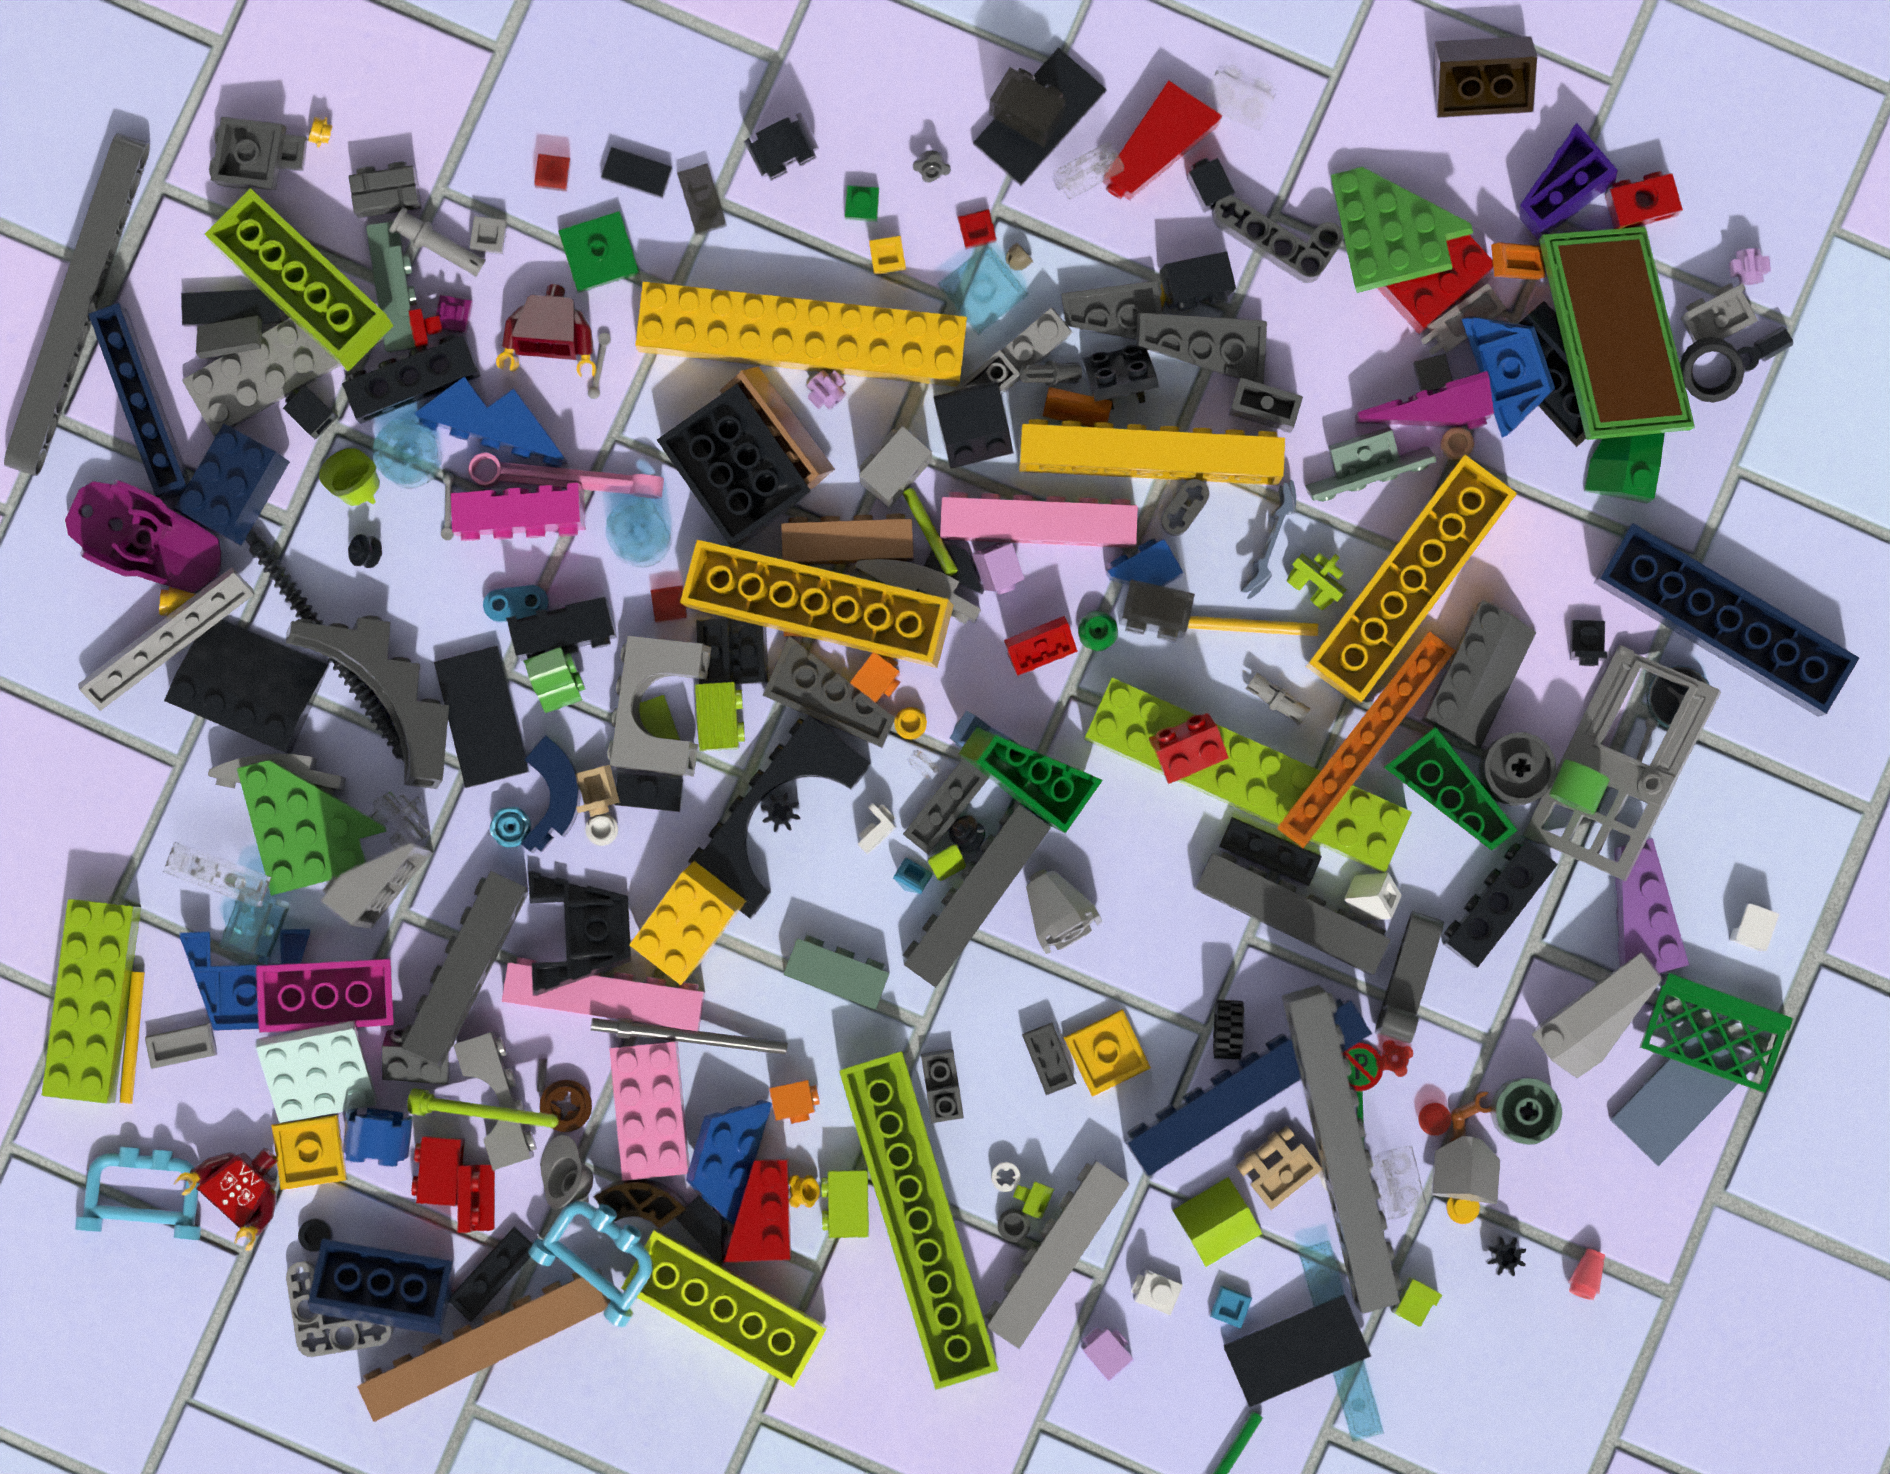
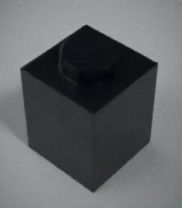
M1205 158L1191 166L1192 171L1188 173L1187 180L1204 213L1215 208L1217 201L1229 195L1234 196L1235 191L1218 158L1212 161Z
M306 385L302 389L296 388L285 399L287 404L283 409L315 440L338 418Z

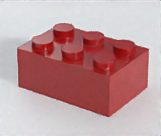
M1471 235L1446 240L1453 269L1377 288L1419 335L1493 269V260Z

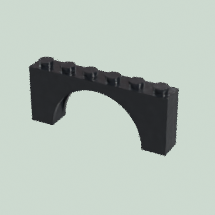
M810 715L805 720L800 717L788 732L792 737L785 746L781 743L778 744L768 758L772 763L764 772L759 769L748 783L752 787L745 797L739 795L728 809L732 814L725 823L719 821L708 834V837L712 840L706 848L702 849L699 846L688 860L690 864L693 861L697 862L746 900L739 911L751 920L771 895L755 876L747 854L748 826L759 803L778 786L806 777L829 779L844 785L852 791L872 765L871 762Z

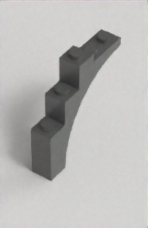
M367 615L358 618L353 629H348L347 625L341 623H332L326 626L318 625L311 619L291 621L286 631L285 643L312 649L335 659L363 680L374 691L386 708L400 740L404 758V785L437 789L443 781L449 705L440 704L439 700L430 698L417 701L420 664L412 663L409 658L405 657L388 659L391 622L382 621V618L378 616Z

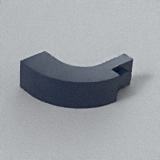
M546 735L524 759L543 776L550 791V803L545 816L521 842V845L533 854L537 849L543 852L554 839L551 835L554 830L561 836L566 837L578 816L576 807L580 806L581 791L574 764L565 751Z

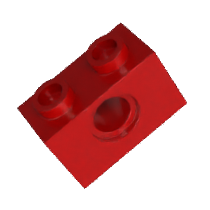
M1662 171L1649 173L1643 176V181L1631 183V179L1622 180L1612 184V189L1605 195L1613 229L1633 228L1677 217L1683 211L1673 173L1663 175ZM1637 193L1647 195L1650 200V206H1640L1636 202L1635 195Z

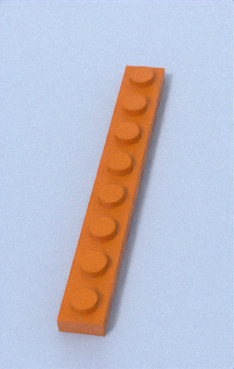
M1429 631L1279 824L1277 827L1279 831L1302 848L1307 845L1456 650Z

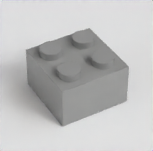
M903 426L898 432L892 429L881 441V451L876 456L872 453L868 455L859 466L860 484L888 509L894 505L902 496V493L911 486L932 462V451Z

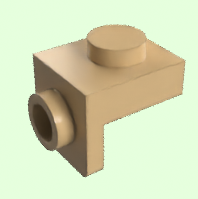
M610 765L576 773L584 805L576 807L577 813L589 811L590 817L609 812L608 805L620 803Z

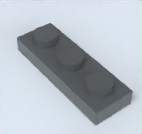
M963 758L903 835L929 855L989 778Z

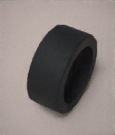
M1707 337L1697 340L1686 349L1680 361L1685 387L1692 396L1700 401L1715 403L1726 400L1736 393L1743 382L1745 372L1743 360L1734 346L1722 338ZM1712 351L1720 352L1730 361V376L1717 387L1706 388L1699 385L1695 381L1692 372L1695 361L1705 353Z

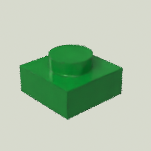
M847 185L845 220L877 222L879 187Z

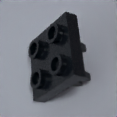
M1129 345L1121 350L1108 353L1097 352L1090 357L1082 358L1084 371L1094 400L1112 401L1111 410L1114 409L1112 399L1114 397L1136 393L1140 404L1146 402L1145 390L1159 388L1157 375L1148 351L1136 345Z

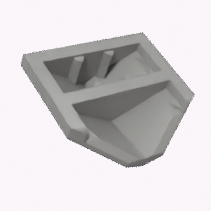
M1462 1136L1434 1153L1431 1195L1497 1204L1500 1159L1482 1139Z

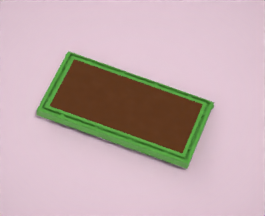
M1633 227L1542 235L1539 238V243L1586 440L1690 431L1694 429L1695 424L1647 228Z

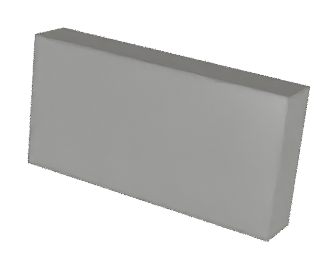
M211 1023L145 1037L151 1069L217 1055Z

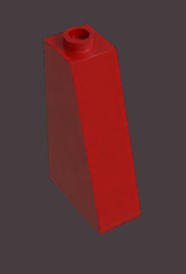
M1168 80L1105 174L1103 183L1107 185L1105 189L1118 199L1125 197L1131 200L1212 133L1221 123L1223 115Z

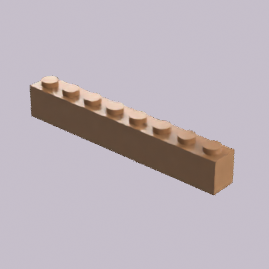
M600 1268L595 1269V1271L603 1276ZM577 1272L571 1274L574 1280L561 1285L560 1280L542 1288L544 1295L534 1300L531 1299L529 1294L513 1302L514 1309L503 1315L500 1309L482 1317L484 1324L472 1329L470 1324H467L453 1331L454 1338L445 1343H442L439 1338L422 1346L424 1353L412 1358L411 1354L408 1353L392 1361L394 1368L384 1373L379 1367L363 1375L362 1377L365 1382L359 1384L357 1389L374 1423L604 1311L611 1300Z

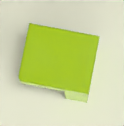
M1409 1277L1399 1295L1400 1303L1394 1305L1391 1312L1420 1327L1432 1305L1437 1306L1442 1294Z

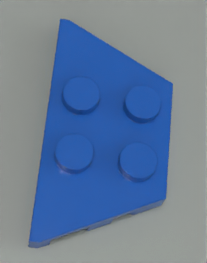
M1468 316L1463 318L1462 322L1479 372L1488 371L1494 416L1503 438L1511 434L1555 389L1535 327Z
M762 1099L757 1100L754 1105L747 1107L737 1106L728 1109L724 1113L716 1112L704 1116L685 1179L695 1190L702 1194V1198L710 1206L718 1210L724 1221L734 1225L772 1106L771 1102Z

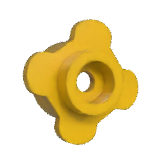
M798 1175L790 1177V1205L793 1208H798L800 1205H805L807 1208L813 1207L820 1194L819 1185L812 1175H806L804 1178H800Z

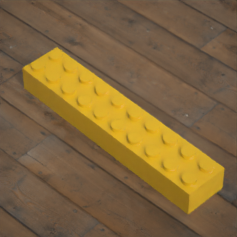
M643 281L635 346L637 351L641 353L815 372L825 370L827 373H832L836 370L838 374L957 387L961 380L967 317Z

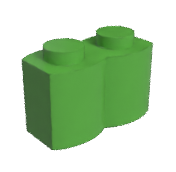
M559 647L524 660L530 682L545 713L583 700L580 691L586 690L580 672H577L571 653L565 655L562 648Z

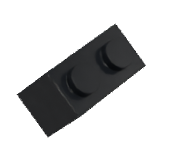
M1227 251L1167 263L1159 270L1168 308L1178 306L1179 311L1195 308L1198 306L1197 302L1209 300V304L1225 302L1229 300L1228 296L1236 290Z

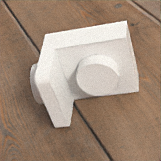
M873 803L868 807L880 823L877 826L873 822L870 823L858 835L862 839L858 846L867 855L896 829L891 823L895 817L883 804L879 808Z
M1146 1269L1143 1276L1137 1274L1131 1293L1135 1294L1133 1299L1135 1302L1171 1316L1183 1284Z

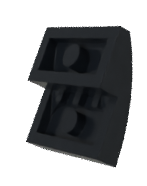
M729 618L696 620L697 643L711 647L707 680L699 679V684L734 682L736 685L768 683L766 627Z

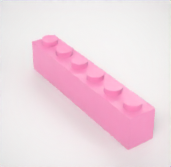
M949 492L948 497H942L940 538L942 540L1135 548L1138 505H1131V500L1112 499L1111 504H1098V499L1079 498V503L1066 502V498L1060 496H1048L1046 501H1033V496L1014 495L1013 500H1001L1000 494L984 493L981 494V499L968 498V493Z
M517 957L516 964H507L502 1002L613 1019L626 1018L632 1019V1022L699 1031L705 992L698 991V984L684 982L682 985L679 984L678 988L665 986V979L647 977L646 983L634 982V975L614 972V977L608 978L601 977V973L549 992L533 996L532 963H536L537 960Z

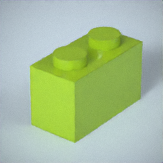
M868 1169L828 1170V1177L822 1178L821 1182L822 1197H828V1211H822V1231H829V1238L869 1237Z

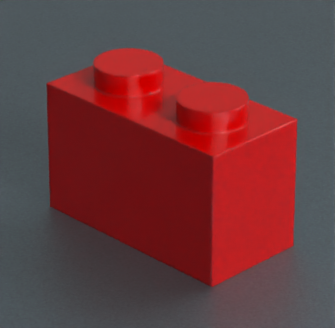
M424 1136L421 1138V1143H416L414 1162L419 1163L418 1176H413L411 1194L417 1196L416 1203L457 1206L458 1166L463 1165L465 1139Z

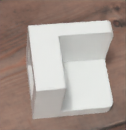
M1386 872L1354 876L1344 899L1352 913L1357 916L1356 919L1358 921L1392 919L1402 895L1390 874Z
M1747 904L1739 928H1733L1729 941L1760 952L1767 951L1780 914L1754 904Z

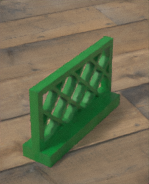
M1671 973L1662 974L1663 978L1659 983L1660 989L1639 1048L1765 1093L1786 1031L1790 1030L1793 1018ZM1666 995L1678 999L1684 1012L1668 1019L1662 1008ZM1685 1002L1695 1005V1007L1688 1009ZM1701 1008L1709 1010L1714 1024L1698 1030L1691 1013ZM1660 1014L1663 1022L1656 1025ZM1717 1014H1720L1727 1018L1719 1020ZM1686 1016L1694 1033L1678 1040L1670 1023ZM1733 1019L1740 1022L1746 1035L1730 1042L1722 1024ZM1665 1025L1673 1043L1663 1048L1649 1044L1654 1030ZM1748 1025L1758 1029L1750 1032ZM1717 1027L1725 1044L1712 1051H1708L1701 1034ZM1762 1031L1776 1035L1772 1048L1760 1053L1753 1036ZM1696 1037L1704 1054L1695 1059L1687 1058L1680 1044ZM1748 1038L1756 1056L1740 1063L1732 1045ZM1675 1047L1678 1054L1668 1051V1049ZM1727 1048L1735 1066L1723 1071L1717 1069L1711 1055ZM1769 1055L1767 1063H1765L1763 1057ZM1706 1058L1709 1065L1698 1061ZM1756 1060L1759 1061L1763 1070L1759 1084L1748 1080L1742 1068ZM1737 1070L1740 1077L1731 1074L1730 1072Z

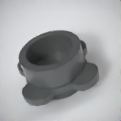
M935 150L923 152L919 159L913 162V170L919 172L922 175V180L927 183L934 182L941 175H948L951 172V166L944 163V156Z

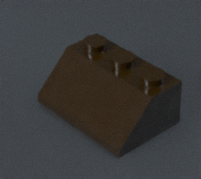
M1532 36L1436 41L1434 45L1433 72L1437 118L1534 112L1537 53Z

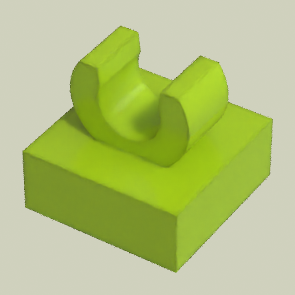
M1034 1181L1031 1189L1017 1185L1013 1197L1025 1202L1022 1210L1023 1213L1042 1219L1055 1189Z

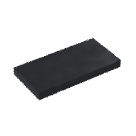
M1058 47L976 138L973 146L1022 187L1102 98L1107 89Z
M498 646L435 661L434 665L444 705H449L448 721L465 788L529 773L528 763L524 760L526 755Z
M1345 1294L1223 1345L1249 1407L1372 1356Z

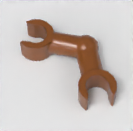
M1478 1092L1474 1096L1473 1101L1452 1110L1453 1137L1449 1143L1462 1136H1466L1465 1119L1479 1112H1491V1105L1482 1108L1479 1104L1481 1097L1486 1096L1489 1092Z

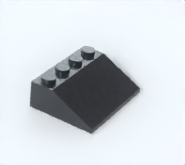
M738 384L732 386L657 439V442L731 548H739L811 492Z
M222 619L194 640L174 676L164 701L282 752L291 754L330 665Z

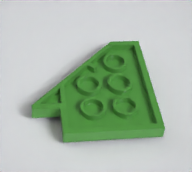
M1364 167L1331 175L1357 293L1453 269L1446 240L1474 234L1472 225L1468 221Z
M270 759L237 768L271 896L326 882L333 876L339 878L341 874L365 864L366 859L360 839L387 831L385 825Z

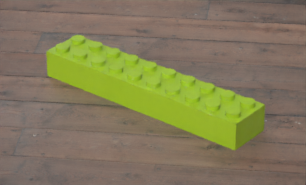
M1112 677L1084 740L1163 775L1155 751L1148 739L1156 735L1161 729L1173 728L1186 722L1188 718L1195 714ZM1216 724L1229 759L1182 778L1177 782L1278 827L1321 771ZM1352 785L1310 841L1377 872L1384 873L1387 871L1412 811Z
M899 1051L838 1070L935 1390L999 1371L903 1052Z

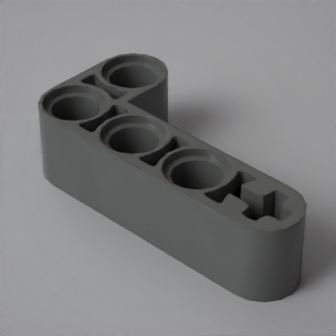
M1232 195L1217 201L1213 211V221L1219 229L1303 283H1312L1320 278L1343 240V232L1337 224L1324 222L1315 229L1306 243ZM1230 207L1234 210L1233 216L1230 215L1226 219L1222 216L1223 210L1226 211ZM1244 215L1246 218L1242 223L1241 229L1237 227L1238 221ZM1250 224L1260 225L1264 234L1261 237L1254 238L1248 234L1247 226ZM1324 232L1332 234L1335 238V244L1332 246L1323 245L1319 240V235ZM1283 241L1289 245L1291 252L1287 255H1280L1275 251L1274 244ZM1305 259H1311L1317 264L1318 270L1314 273H1307L1302 269L1301 262Z
M1414 911L1411 912L1375 1027L1376 1034L1404 1043L1412 1042L1419 1021L1418 1009L1442 934L1443 920Z

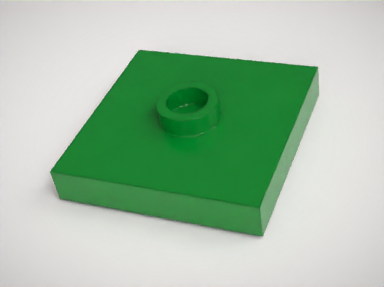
M620 211L558 230L578 293L640 274Z

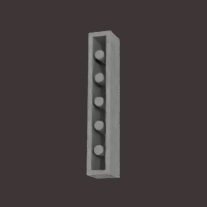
M1096 1160L1093 1165L1085 1164L1076 1178L1081 1183L1074 1193L1070 1190L1067 1191L1058 1205L1062 1209L1056 1220L1051 1217L1040 1232V1235L1044 1237L1037 1248L1033 1245L1029 1248L1021 1261L1026 1264L1019 1276L1015 1273L1011 1275L1003 1287L1007 1294L1001 1303L995 1300L984 1316L989 1320L986 1324L988 1329L1019 1350L1130 1184Z

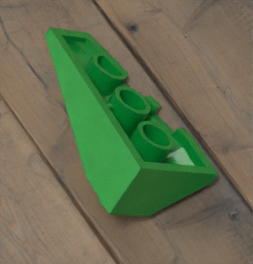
M1665 433L1602 439L1590 458L1584 491L1646 504L1655 499Z

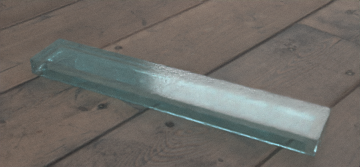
M1329 1240L1297 1249L1313 1307L1345 1294ZM1364 1360L1333 1372L1332 1375L1351 1441L1355 1442L1383 1434L1384 1430Z

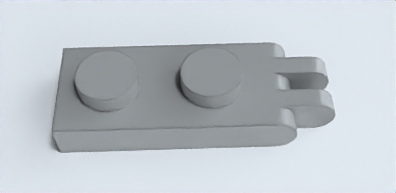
M1487 283L1427 327L1430 333L1423 337L1421 342L1426 345L1435 338L1438 343L1428 350L1429 353L1433 356L1441 349L1448 353L1468 338L1462 322L1463 318L1475 316L1494 320L1505 312L1507 308Z

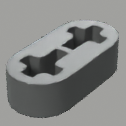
M1199 479L1187 481L1168 505L1161 518L1162 529L1171 536L1184 534L1206 505L1209 498V489L1203 481ZM1197 486L1201 489L1200 496L1203 500L1195 499L1190 507L1184 504L1189 497V493L1186 490L1188 488L1194 490ZM1180 509L1186 511L1181 519L1184 526L1182 528L1180 526H1176L1174 529L1170 528V519L1167 516L1169 514L1175 516Z

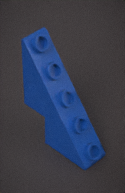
M463 377L414 413L419 419L418 426L431 431H437L438 427L450 430L449 435L466 441H468L469 436L481 439V445L499 450L500 445L512 448L511 454L530 459L531 454L543 458L542 463L556 468H561L562 464L568 463L514 389L487 408L466 378Z

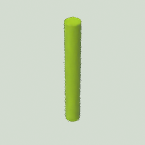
M914 488L905 490L902 495L944 573L948 576L955 574L958 569Z

